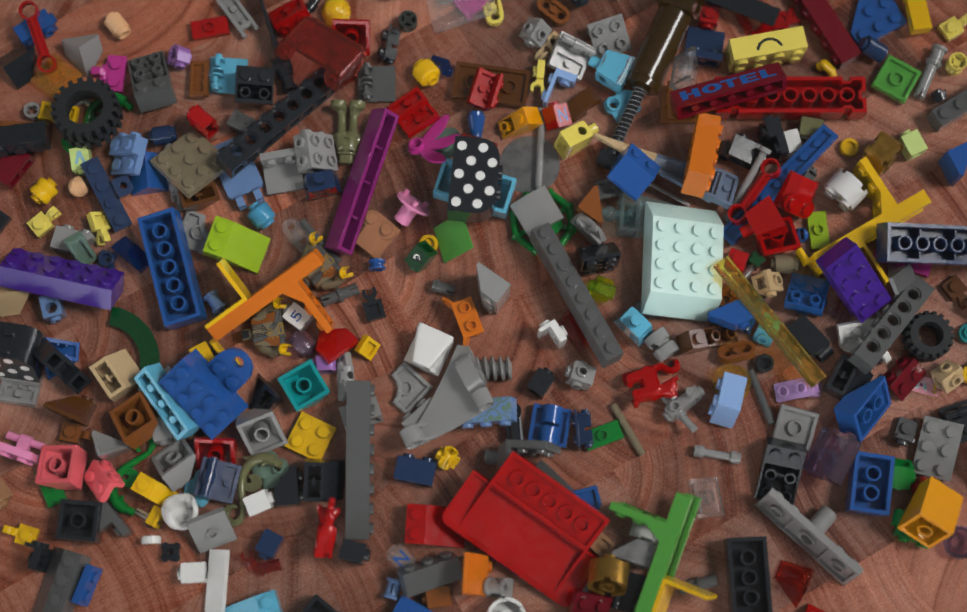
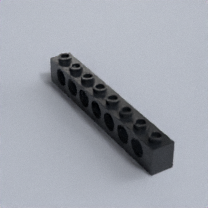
M328 64L323 68L319 67L310 79L306 78L299 88L291 90L287 94V98L282 102L278 101L268 113H263L259 121L255 124H250L243 134L235 136L231 140V144L226 148L222 147L216 153V164L231 179L258 158L260 153H264L341 89L343 78ZM317 84H322V85H324V86H323V87H318V86H316V85H317ZM303 95H309L310 98H307V99H306V98H303L302 96H303ZM294 106L297 109L291 110L289 107ZM275 118H282L283 120L276 121ZM262 129H267V130H269V132H268V133H263V132H261V130H262ZM247 141H254L255 144L250 145V144H247L246 142H247ZM235 152L241 153L240 156H234L232 154Z

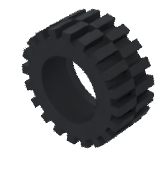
M82 77L77 78V83L73 84L71 80L67 82L69 87L65 88L62 86L59 88L61 94L56 93L53 97L56 102H51L53 110L51 111V116L61 136L70 145L76 144L77 148L81 149L85 145L87 149H93L92 145L96 144L99 148L102 147L101 142L104 140L107 144L112 141L111 135L117 136L118 131L116 127L121 129L123 113L113 89L111 90L107 83L103 84L100 79L94 82L92 77H87V81H83ZM97 99L103 103L101 114L90 123L79 124L71 121L69 118L71 109L82 100Z

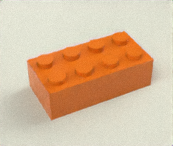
M708 113L698 114L691 134L681 187L682 194L703 198L705 191L709 192L711 180L714 179L716 170L713 165H716L718 159L716 152L719 150L721 142L718 136H721L723 125H720V116Z

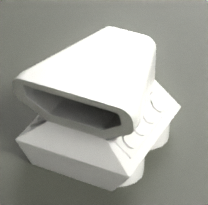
M419 322L416 335L404 361L425 372L439 376L454 344V338Z

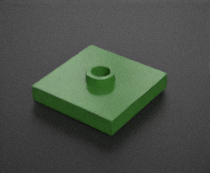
M889 54L874 79L871 88L904 105L922 72Z

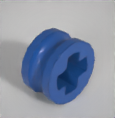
M369 259L371 264L369 266L370 271L386 270L384 266L386 263L385 259Z

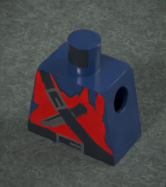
M332 169L305 175L304 187L307 202L342 194L339 176Z

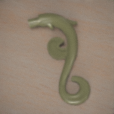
M260 452L243 457L246 462L241 468L237 483L240 504L239 517L232 519L230 516V512L238 508L236 504L224 507L232 527H237L244 521L246 506L243 502L245 490L251 493L257 492L262 486V478L257 474L249 475L252 481L251 483L247 482L250 470L257 464H261V467L268 464L281 468L284 461L278 459L276 455Z

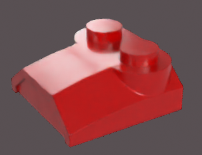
M790 170L774 200V204L798 217L807 218L814 211L813 199L820 183Z

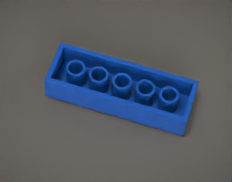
M171 207L137 218L164 327L175 330L208 319L180 211Z

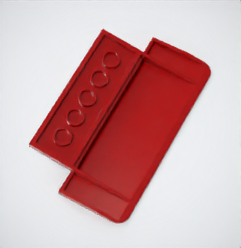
M514 450L511 451L491 480L473 469L442 515L443 522L448 527L563 607L570 606L574 589L582 591L588 581L590 559L599 558L589 551V548L610 521V518Z

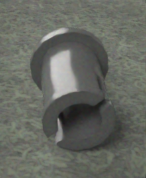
M434 279L431 290L435 294L438 292L453 297L456 285L441 282L440 279Z

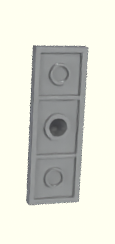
M773 488L754 505L843 586L863 572L864 569L860 567L855 559L850 558L842 547L836 545L825 535V532L837 519L836 514L829 507L821 506L812 518L808 520L799 512L795 505L790 504L779 491Z

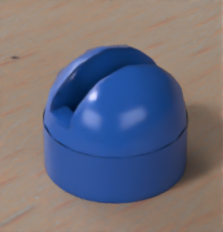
M797 228L796 232L800 243H805L809 237L808 231L805 228ZM800 231L803 232V238H804V239H801V233H800Z

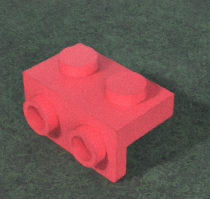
M93 460L83 478L99 502L106 503L114 487L123 488L125 485L120 474L113 468L112 463L107 460Z

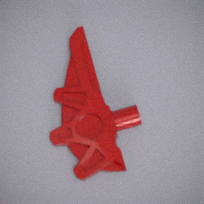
M789 7L788 11H780L774 27L762 23L751 35L787 29L791 25L800 23L801 20L795 15L794 8Z

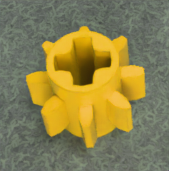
M452 446L441 447L435 455V458L438 459L437 465L443 470L454 469L461 459L457 456L458 451Z

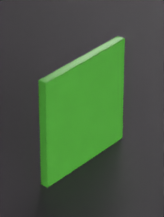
M447 220L433 228L444 263L474 248L465 222Z

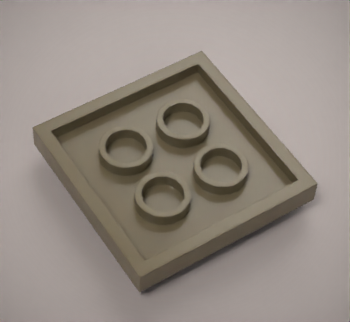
M194 128L150 160L151 165L188 199L224 173L216 164L218 149Z

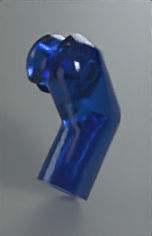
M432 55L431 61L440 67L442 75L450 77L453 74L450 61Z

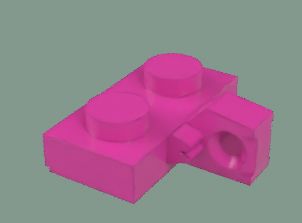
M108 55L107 64H102V67H91L92 77L100 78L104 84L107 83L114 92L123 94L128 58L127 56Z

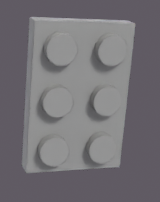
M925 415L913 461L914 472L950 482L964 425Z

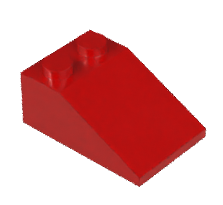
M407 503L405 545L464 548L465 538L443 522L442 515L446 509L445 506Z

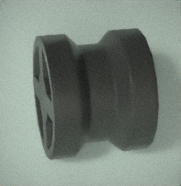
M406 10L400 14L399 27L401 30L412 32L416 29L417 16L413 11Z

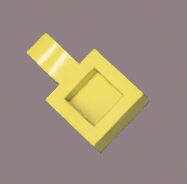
M967 14L959 20L953 16L937 27L947 42L964 33L963 27L967 25Z
M538 59V65H534L533 77H536V81L530 86L531 94H533L535 87H539L541 94H543L545 89V60Z
M52 206L46 214L40 211L27 224L37 237L42 238L55 227L52 221L57 219L62 213L55 206Z
M104 211L89 212L86 216L91 232H97V245L104 246L105 242L111 241L108 231L111 229L110 222Z

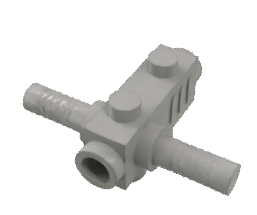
M693 385L692 387H687L686 392L676 400L662 397V401L666 404L665 412L662 413V416L668 423L681 420L692 433L696 432L698 427L688 418L686 412L703 399L702 396L705 395L704 390L699 385Z

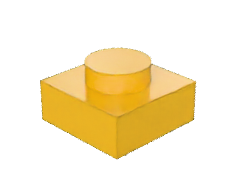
M364 334L354 351L371 361L381 345L370 336Z

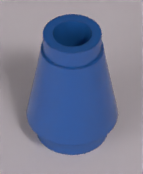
M469 111L467 120L471 137L482 138L486 117L483 111Z

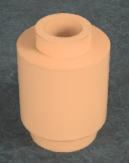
M110 12L105 16L104 24L115 38L122 40L131 33L129 24L119 12Z

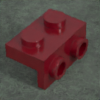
M902 355L883 376L886 378L888 389L897 400L903 401L927 373L915 358Z

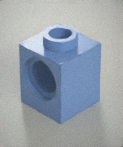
M47 296L39 297L44 320L54 324L61 322L63 318H67L63 300ZM57 305V310L54 313H49L50 307Z

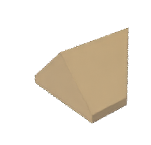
M0 286V317L21 315L20 312L30 293Z

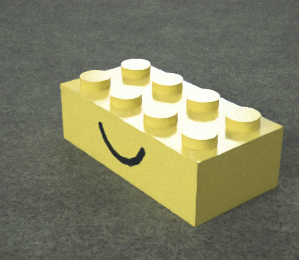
M803 26L729 39L724 54L729 73H739L779 62L780 65L786 62L790 64L797 63L802 59L808 44Z

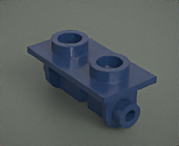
M574 409V415H571L572 426L576 427V434H573L574 445L578 446L580 451H582V446L585 449H590L592 444H594L592 430H585V427H592L591 413L588 409H582L581 413Z

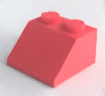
M78 445L42 446L35 483L61 490H82L88 452Z

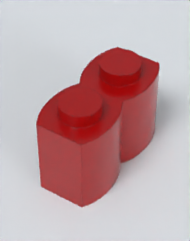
M200 105L192 106L187 111V120L190 122V126L208 141L219 131L216 119Z

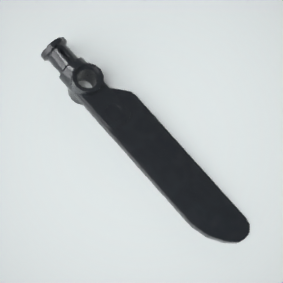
M259 0L276 58L271 59L273 68H275L274 72L277 79L281 80L282 93L288 94L291 90L298 88L293 79V66L289 54L284 56L282 54L264 0Z

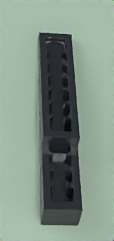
M704 0L711 5L774 27L781 11L780 8L759 0Z

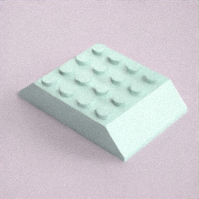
M645 202L641 314L708 322V312L719 308L722 301L724 225L716 211Z

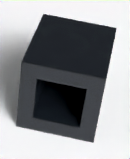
M539 367L528 383L526 390L543 399L555 381L554 373L546 367L543 369Z

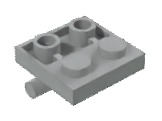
M561 31L547 66L555 70L559 68L578 75L577 81L579 82L583 77L590 57H594L596 50L586 42Z

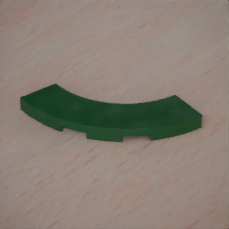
M113 307L109 326L121 329L132 337L139 350V368L143 369L146 366L159 362L161 364L160 350L149 327L133 313Z

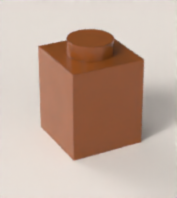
M450 586L437 587L422 594L423 605H427L428 609L452 607Z

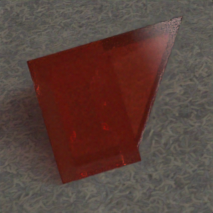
M781 560L775 579H777L794 607L797 608L808 590L815 570Z

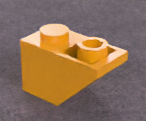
M523 106L498 121L497 124L502 139H508L531 132L543 125L538 107Z

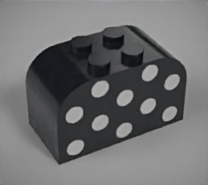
M455 136L447 207L448 220L481 223L493 215L496 200L500 201L501 184H498V182H502L503 165H500V153L492 141L484 138Z
M0 321V377L40 383L45 365L32 352L44 341L45 335L41 331L27 325Z

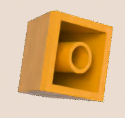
M931 476L919 484L897 528L930 549L954 534L964 497Z

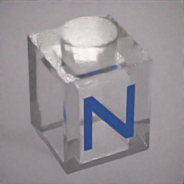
M394 544L386 552L388 554L386 558L397 569L402 568L405 564H415L417 562V559L401 544L398 546Z

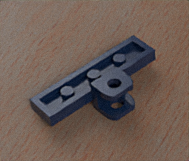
M98 156L81 163L80 166L114 232L116 233L132 225L120 199L131 194L134 188L128 176H120L110 181ZM126 184L127 188L122 189L120 185Z

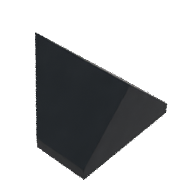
M34 47L14 49L0 58L2 68L18 90L34 80Z
M258 373L249 408L274 410L284 400Z

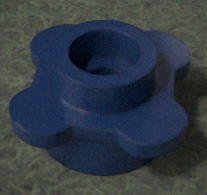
M101 250L97 265L99 267L115 269V260L118 258V254Z

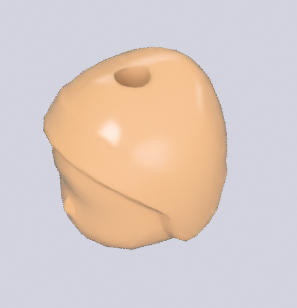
M76 176L69 181L68 189L73 196L82 197L89 193V186L83 177Z

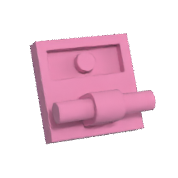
M8 431L6 439L15 441L17 444L15 447L0 442V455L15 460V457H17V461L33 466L34 463L39 464L40 456L30 452V449L33 447L41 450L42 446L46 444L34 440V437Z

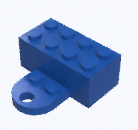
M236 347L224 349L210 362L197 349H194L178 362L158 383L208 437L213 440L249 407L236 391L252 376L253 364L249 355ZM236 357L242 358L244 364L239 365L236 362Z

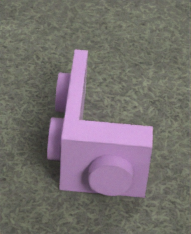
M808 376L775 383L776 401L781 403L805 397H821V382L816 377Z

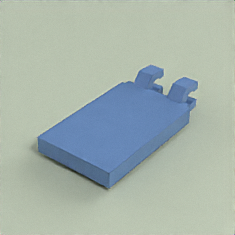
M232 139L215 145L214 147L218 150L222 147L226 148L229 144H231L230 142ZM235 152L232 155L240 156L241 153ZM254 161L232 179L225 172L219 176L229 200L235 199L240 211L248 209L242 196L252 191L259 203L265 201L260 190L264 183Z

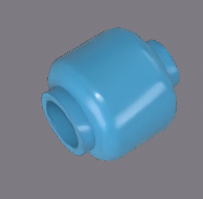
M256 201L248 207L250 211L247 213V218L256 229L262 228L264 230L275 221L273 219L275 212L267 202L259 204Z

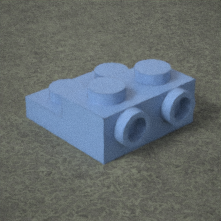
M131 131L130 135L119 132L118 136H114L110 143L109 155L115 157L110 175L115 177L124 175L139 176L148 139L141 137L140 133Z

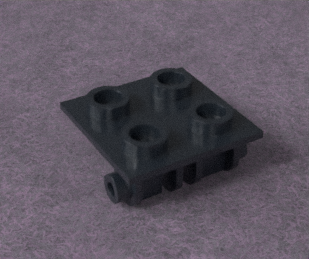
M629 571L626 593L620 596H611V593H608L607 596L613 598L610 607L624 612H635L647 576Z

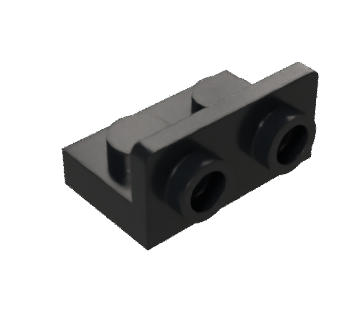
M32 540L31 543L25 541V546L34 548V551L28 557V568L46 573L54 550L49 549V544Z

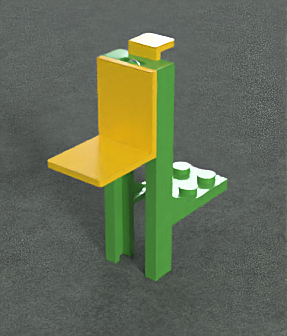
M676 492L667 519L625 502L611 501L609 509L615 511L614 515L622 518H633L632 522L639 525H647L659 541L635 612H666L675 587L705 600L717 598V594L675 578L702 498L689 493Z

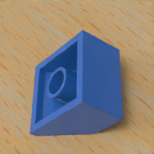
M631 143L618 155L606 177L636 201L655 179L660 166L642 152L641 149Z

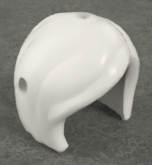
M189 493L169 496L161 506L163 520L170 528L175 530H188L186 521L197 517L199 513L197 501Z

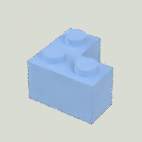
M724 372L722 378H718L715 388L718 389V395H714L708 410V414L711 415L710 423L732 429L741 411L747 377Z

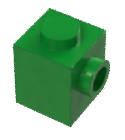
M895 458L892 488L895 490H910L911 483L915 481L913 463L911 460Z

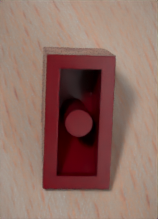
M29 154L1 157L0 182L12 190L34 164L35 160Z

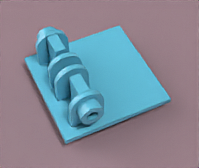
M219 53L215 54V57H211L209 93L235 94L236 66H248V59L223 58V55Z

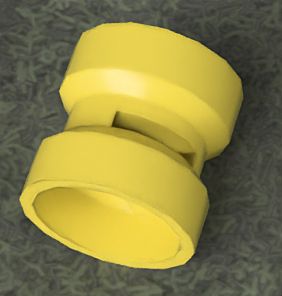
M961 52L953 53L944 65L947 74L951 76L959 75L967 65V57Z

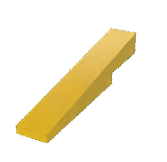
M902 0L906 7L910 35L929 33L932 29L926 0Z

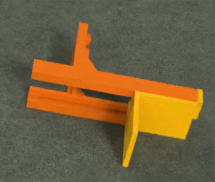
M317 247L253 294L250 293L225 258L216 263L241 297L205 325V328L213 337L209 342L218 354L224 350L218 342L219 339L281 294L303 302L305 304L304 309L308 315H313L317 320L315 324L320 331L329 333L334 329L335 322L303 281V278L324 264L326 260Z

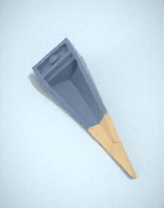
M598 133L593 135L594 138L620 153L629 146ZM641 149L642 152L660 166L657 174L682 187L686 161ZM714 168L716 169L714 179L711 180L709 192L705 191L701 199L708 203L713 202L728 210L732 205L740 177L723 169Z

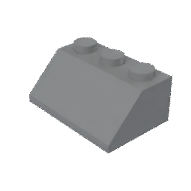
M478 262L476 265V278L480 302L483 305L482 308L489 314L493 312L497 315L510 297L511 284Z

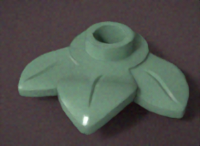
M268 451V453H272L277 456L275 452ZM277 456L278 459L284 461L280 471H277L276 466L268 464L261 467V464H257L252 468V474H257L263 479V489H273L281 477L289 470V463L285 459Z

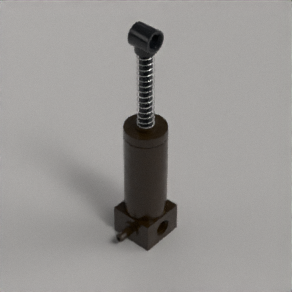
M657 0L659 8L625 81L634 91H632L630 101L628 100L629 103L626 104L624 114L622 113L623 116L618 122L619 125L616 126L612 139L623 142L626 139L625 136L628 135L627 132L630 130V126H632L631 123L634 122L635 114L638 113L637 110L640 109L639 106L641 101L644 100L643 97L646 95H658L689 25L695 26L705 4L704 0ZM610 146L602 148L597 157L596 165L610 170L620 152Z

